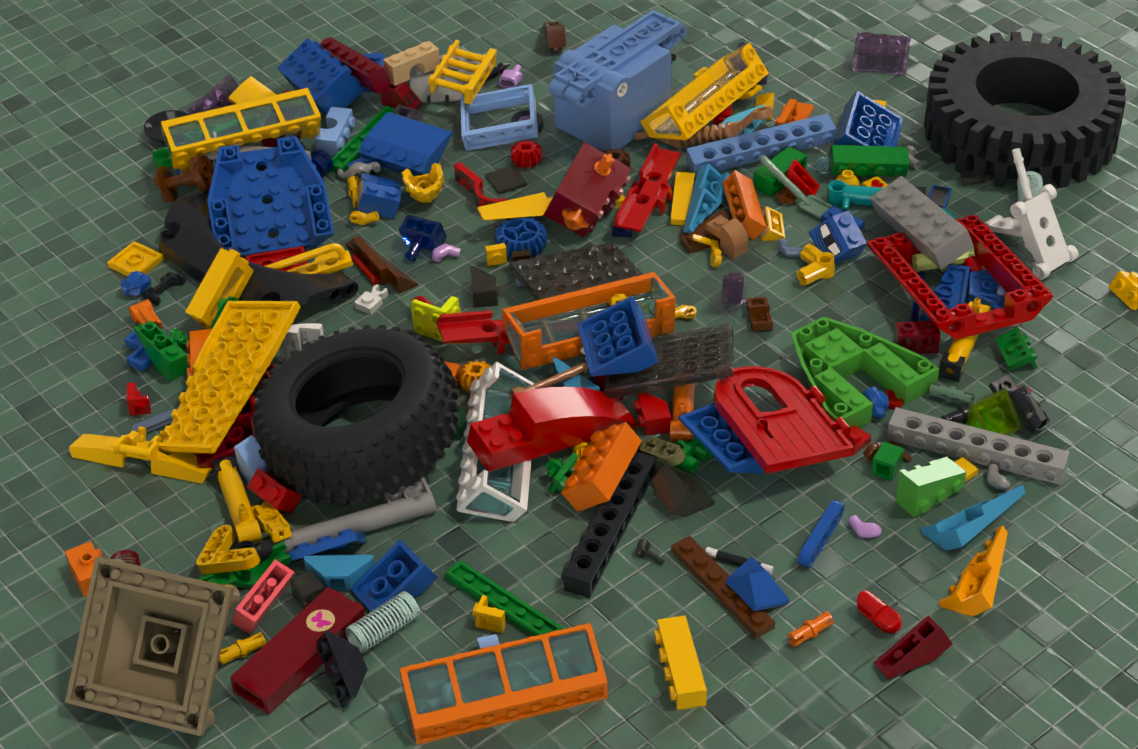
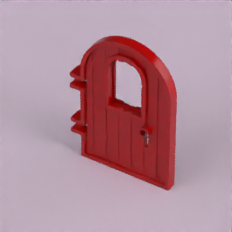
M760 366L735 368L724 373L718 379L714 391V404L717 410L766 474L845 458L853 454L854 447L848 441L851 427L842 417H838L835 421L830 419L821 408L823 407L822 403L825 401V396L816 386L806 390L792 376L776 369ZM748 386L762 387L773 395L782 408L772 412H760L742 388Z

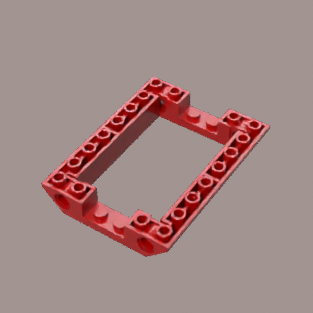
M968 215L964 218L956 219V221L968 230L974 245L975 256L981 265L1007 292L1005 293L1004 308H997L984 313L976 314L967 303L958 304L954 308L947 309L943 302L908 264L912 262V255L922 253L912 245V241L904 233H895L891 236L867 241V246L939 329L956 340L1031 321L1053 298V294L977 215Z

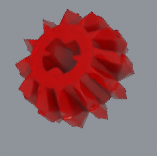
M522 140V142H515V145L512 146L511 160L516 167H522L523 169L528 167L531 169L532 166L537 167L538 163H541L542 149L541 145H538L536 141Z

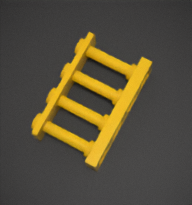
M455 40L453 45L449 46L447 54L443 55L440 65L436 66L434 74L430 75L428 85H430V93H434L438 86L462 92L465 95L464 103L471 105L496 65L497 50L490 48L487 54L479 55L459 49L460 40ZM459 56L481 63L474 65L455 59ZM453 66L475 73L467 75L449 69ZM447 76L469 83L461 85L443 80V78Z

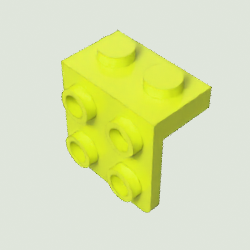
M451 296L441 308L413 300L411 302L413 329L420 335L443 342L436 321L442 314L461 313L459 298Z

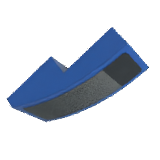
M932 185L928 198L939 207L946 209L952 188Z

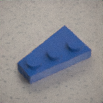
M346 529L338 532L339 536L334 538L324 536L316 539L317 543L309 545L308 542L296 545V550L290 551L289 554L292 561L298 562L304 560V556L323 555L328 553L327 550L329 549L334 551L347 548L351 542L366 543L365 533L352 532V529Z

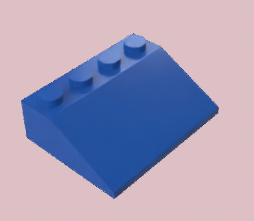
M856 91L845 105L834 145L896 147L904 118Z
M387 112L365 136L358 153L361 157L378 162L380 167L399 173L408 169L413 176H420L430 173L431 166L434 163H439L453 133L452 131Z
M633 295L577 324L589 372L592 377L640 372L659 362L644 312Z
M714 403L679 416V421L728 472L765 473L719 413Z

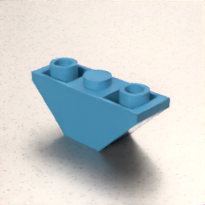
M374 555L304 556L306 575L324 590L330 587L335 591L351 592L350 588L375 565Z

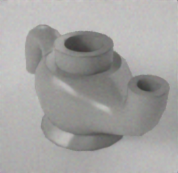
M355 162L345 172L342 169L337 170V175L342 179H348L351 176H355L356 179V177L359 178L360 172L370 174L371 170L379 172L381 167L378 162L370 164Z

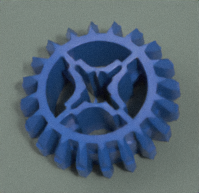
M528 217L504 220V223H500L499 227L496 228L494 236L496 244L505 243L507 258L512 257V252L530 250V257L532 255L538 256V253L543 252V249L546 248L548 239L545 225H542L541 221H535V218L528 219Z

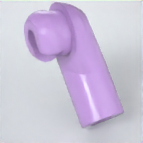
M442 244L432 251V260L440 262L442 257L446 255L458 258L461 248Z
M857 515L851 516L848 520L850 526L861 538H873L881 534L882 530L879 525L875 523H862Z

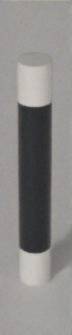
M706 548V553L710 557L741 566L748 560L747 558L714 548ZM758 562L769 575H772L774 566Z

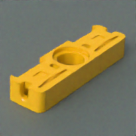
M263 502L262 505L252 507L254 516L258 519L261 528L266 534H270L274 543L292 536L288 522L269 503Z

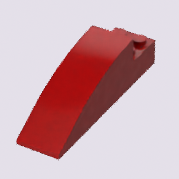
M548 387L513 393L508 413L470 424L467 443L485 469L491 472L571 448L581 443L590 442L591 436L596 431L606 430L614 424L619 425L626 422L632 429L637 428L639 424L616 395L584 387Z

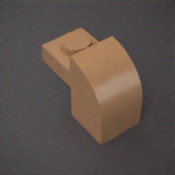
M719 215L706 224V230L720 238V250L722 253L735 260L748 252V235L743 225L736 218L729 221Z

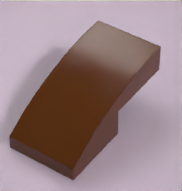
M746 298L752 331L773 330V321L770 316V306L767 298Z

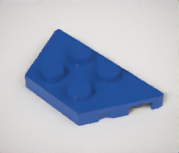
M988 271L970 272L968 301L974 302L975 298H979L981 304L991 306L992 310L1004 308L1005 293L1007 292Z

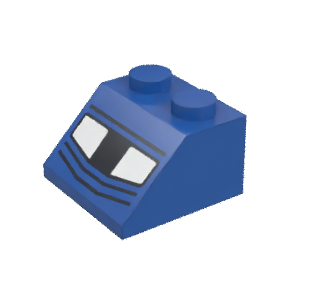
M850 210L831 216L809 232L810 237L819 250L834 255V263L861 255L867 244Z

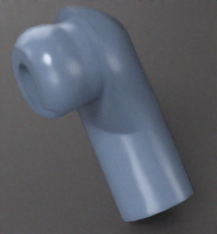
M788 239L778 240L777 248L787 257H800V252L804 247L788 246Z

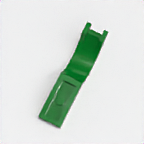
M283 541L272 546V552L268 558L251 569L207 574L198 578V580L220 585L252 588L275 559L285 566L292 560L289 554H285L284 550L287 547Z

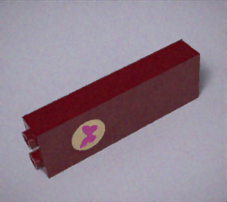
M327 587L230 676L233 693L270 715L324 664L316 648L318 638L324 632L330 631L348 641L346 627L365 616L364 607L359 602H354L345 597L342 592Z

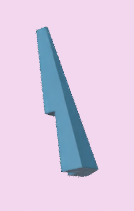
M709 163L698 169L683 230L685 233L694 232V229L702 224L703 220L726 198L722 182L730 175L726 172L721 175Z
M1016 486L1005 493L997 494L996 498L992 500L981 501L956 512V514L946 519L938 520L936 524L920 528L921 532L944 550L963 547L1026 494L1024 486Z

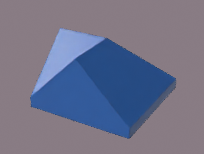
M752 556L726 579V583L753 611L789 604L790 599Z

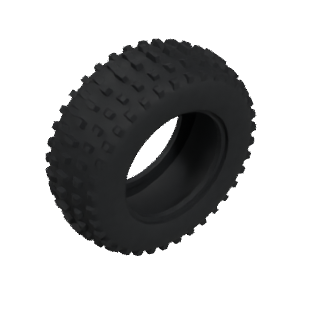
M364 325L363 329L356 330L355 327H349L347 332L340 333L337 330L333 331L334 335L326 338L324 335L319 336V341L312 344L307 342L302 350H293L289 359L280 360V367L277 369L272 368L269 372L271 377L263 380L262 387L264 389H260L257 392L256 396L259 400L255 401L253 423L256 425L254 433L258 436L255 438V442H258L261 447L258 452L261 459H264L267 468L272 473H275V477L282 481L284 480V484L287 487L296 489L301 498L311 497V501L315 503L325 500L327 505H333L335 501L341 502L342 505H348L350 501L356 500L358 504H362L365 502V499L374 497V500H379L382 494L389 492L393 495L396 493L395 489L401 486L406 488L411 486L410 481L413 479H422L425 476L424 471L427 469L433 470L436 467L435 461L444 458L446 454L444 449L451 447L452 440L450 437H455V426H457L459 421V415L457 414L459 403L456 401L459 398L455 378L450 368L444 363L442 355L438 354L428 341H424L418 334L413 337L412 332L407 329L404 332H400V328L395 326L391 329H386L385 325H379L377 328ZM377 400L392 401L383 410L362 421L338 427L322 426L329 418L351 406Z

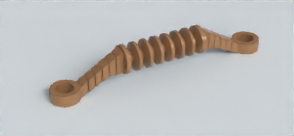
M771 106L759 107L750 112L741 121L727 122L725 126L723 123H720L718 127L715 124L711 128L710 126H705L704 129L702 127L687 140L655 139L679 149H683L685 145L687 148L691 147L692 144L693 146H698L699 143L703 145L706 142L711 143L712 141H719V139L735 137L754 119L761 120L771 117L773 110ZM645 129L636 132L634 140L648 138L649 136ZM680 130L671 133L673 135H682Z

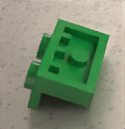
M1016 328L995 338L1010 371L1030 362L1034 369L1038 367L1035 362L1038 357L1033 347L1028 348L1031 343L1026 333L1022 335L1019 329Z

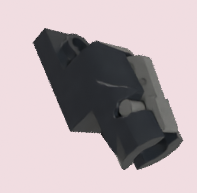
M1009 375L991 382L988 386L1012 421L1020 419L1031 433H1034L1036 428L1040 430L1050 422V418L1043 407L1034 399L1025 385L1017 388Z

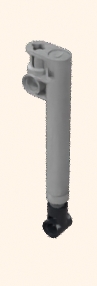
M423 477L411 482V486L407 488L401 486L395 489L396 493L393 495L389 492L383 494L384 504L292 530L291 537L275 543L270 538L256 543L246 540L239 542L235 549L255 548L260 558L259 563H261L272 552V546L283 541L287 547L284 550L287 555L290 551L296 550V545L307 542L309 545L317 543L316 539L324 536L334 538L339 536L338 532L346 529H352V532L366 533L436 512V504L431 490Z

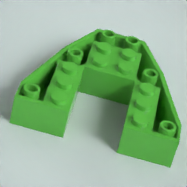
M822 317L791 332L810 388L816 386L825 396V401L822 405L826 414L832 421L842 417L851 428L854 425L861 428L871 423L873 403L845 380L850 375L863 369L885 389L896 393V398L900 399L901 397L904 405L928 393L931 384L938 382L939 368L928 359L866 330Z

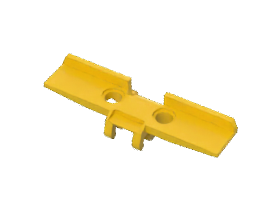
M141 426L138 427V432L132 430L129 434L122 435L121 437L83 434L69 446L72 458L121 468L125 466L126 457L151 461V474L200 484L205 482L207 475L214 469L199 468L195 453L161 451L158 442H163L166 436L164 432L160 431V436L156 435L150 441H146V428Z

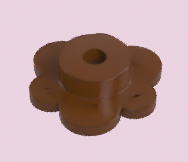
M782 189L775 194V198L784 204H793L794 200L798 199L790 190Z

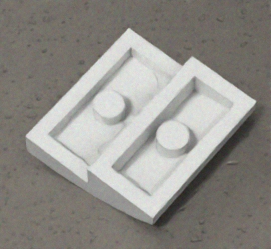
M306 323L291 325L280 346L281 359H289L293 350H302L307 342L312 344L319 341L318 337L324 335L322 324Z

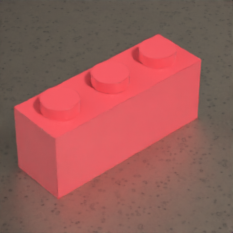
M275 559L237 606L231 623L251 635L290 586L294 571Z

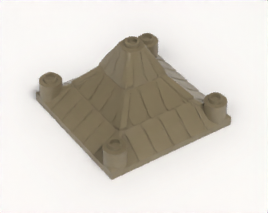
M95 557L65 703L197 736H204L205 731L210 729L215 721V716L209 708L229 609L234 608L239 603V590L233 585H220L125 563L121 559Z

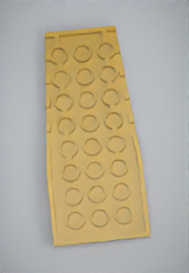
M228 301L197 357L193 366L195 370L194 375L189 376L186 381L188 386L186 392H181L178 398L181 402L179 408L173 409L171 413L173 421L171 425L165 426L163 432L166 436L163 442H158L161 451L211 454L216 452L281 346L301 308L297 301Z

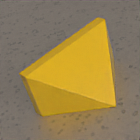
M774 92L757 95L755 107L765 105L771 106L773 110ZM772 116L765 120L772 121Z

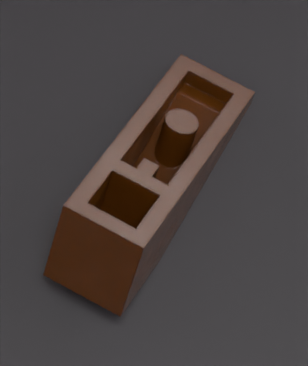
M561 21L544 22L547 47L552 48V51L562 50V47H566L565 25Z

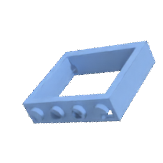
M532 84L477 94L471 105L465 104L464 97H460L461 134L465 151L538 138L536 99ZM529 103L530 119L470 130V114Z

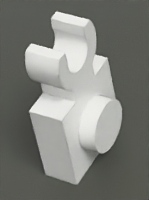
M377 284L372 288L371 293L365 291L354 302L355 309L372 315L383 304V299L388 297V289L385 288L383 291H380Z

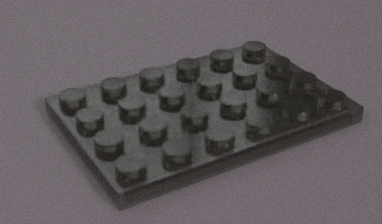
M613 242L537 256L525 260L521 259L510 262L508 268L536 301L643 275Z
M732 323L652 337L659 362L640 372L606 375L604 392L608 398H620L624 395L642 394L653 390L660 391L665 388L683 387L687 384L705 383L709 380L727 379L734 376V329Z

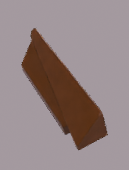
M360 236L346 243L349 249L354 254H357L380 279L382 286L390 283L398 293L418 286L416 281L367 245Z

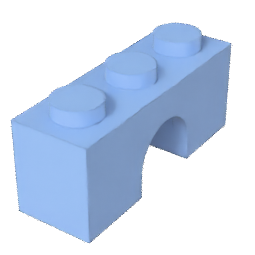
M330 108L326 116L327 129L320 128V135L315 137L316 149L324 150L330 156H335L345 146V141L349 138L350 131L355 126V117H353L352 109ZM316 151L317 154L323 155L324 153L323 151Z

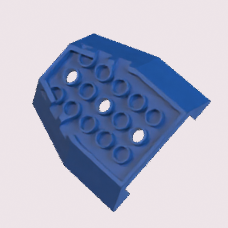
M296 136L277 139L278 147L239 152L238 145L219 147L207 200L214 237L225 248L239 252L241 254L240 257L244 259L247 255L304 246V249L316 248L334 235L325 183ZM260 165H265L267 169L264 171L257 170V167ZM266 198L273 200L270 204H264L262 201ZM270 232H277L279 234L276 238L268 236Z

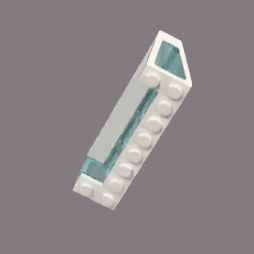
M495 362L490 368H486L483 375L478 380L475 379L470 386L471 395L468 401L469 411L466 416L467 427L464 432L465 444L462 448L463 459L460 464L461 475L458 480L459 492L456 496L458 500L456 510L462 513L514 522L527 511L531 460L488 472L467 443L471 423L508 413L512 402L509 390L518 386L526 388L534 384L498 362Z

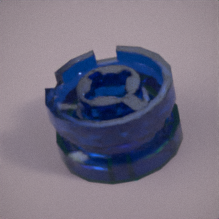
M316 149L311 153V161L321 178L333 170L334 163L327 152Z

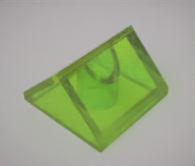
M1006 388L971 404L969 407L968 426L1007 436L1023 428Z

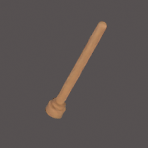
M587 362L526 388L515 387L509 390L510 398L512 400L513 393L548 388L588 371Z

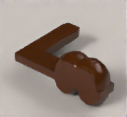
M875 442L868 445L863 452L864 457L867 460H873L882 443ZM904 451L903 460L910 462L912 457Z

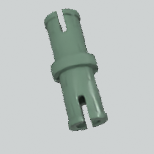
M934 382L929 390L930 396L945 399L948 403L955 402L968 406L975 399V394L958 390L954 386L946 387Z

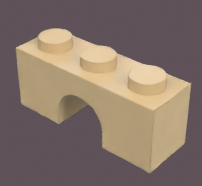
M427 41L383 59L384 70L391 83L396 86L410 80V70L414 65L424 73L434 70L437 65H440L439 48L430 41Z

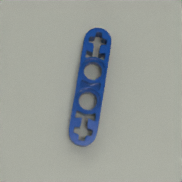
M832 500L802 547L798 557V564L808 568L813 565L841 520L845 509L844 503Z

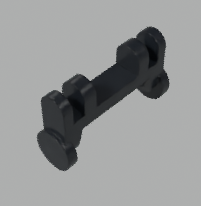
M168 272L166 276L160 278L161 283L156 287H149L147 291L142 293V296L158 305L161 303L159 295L172 284L183 285L186 279L181 273L174 274Z

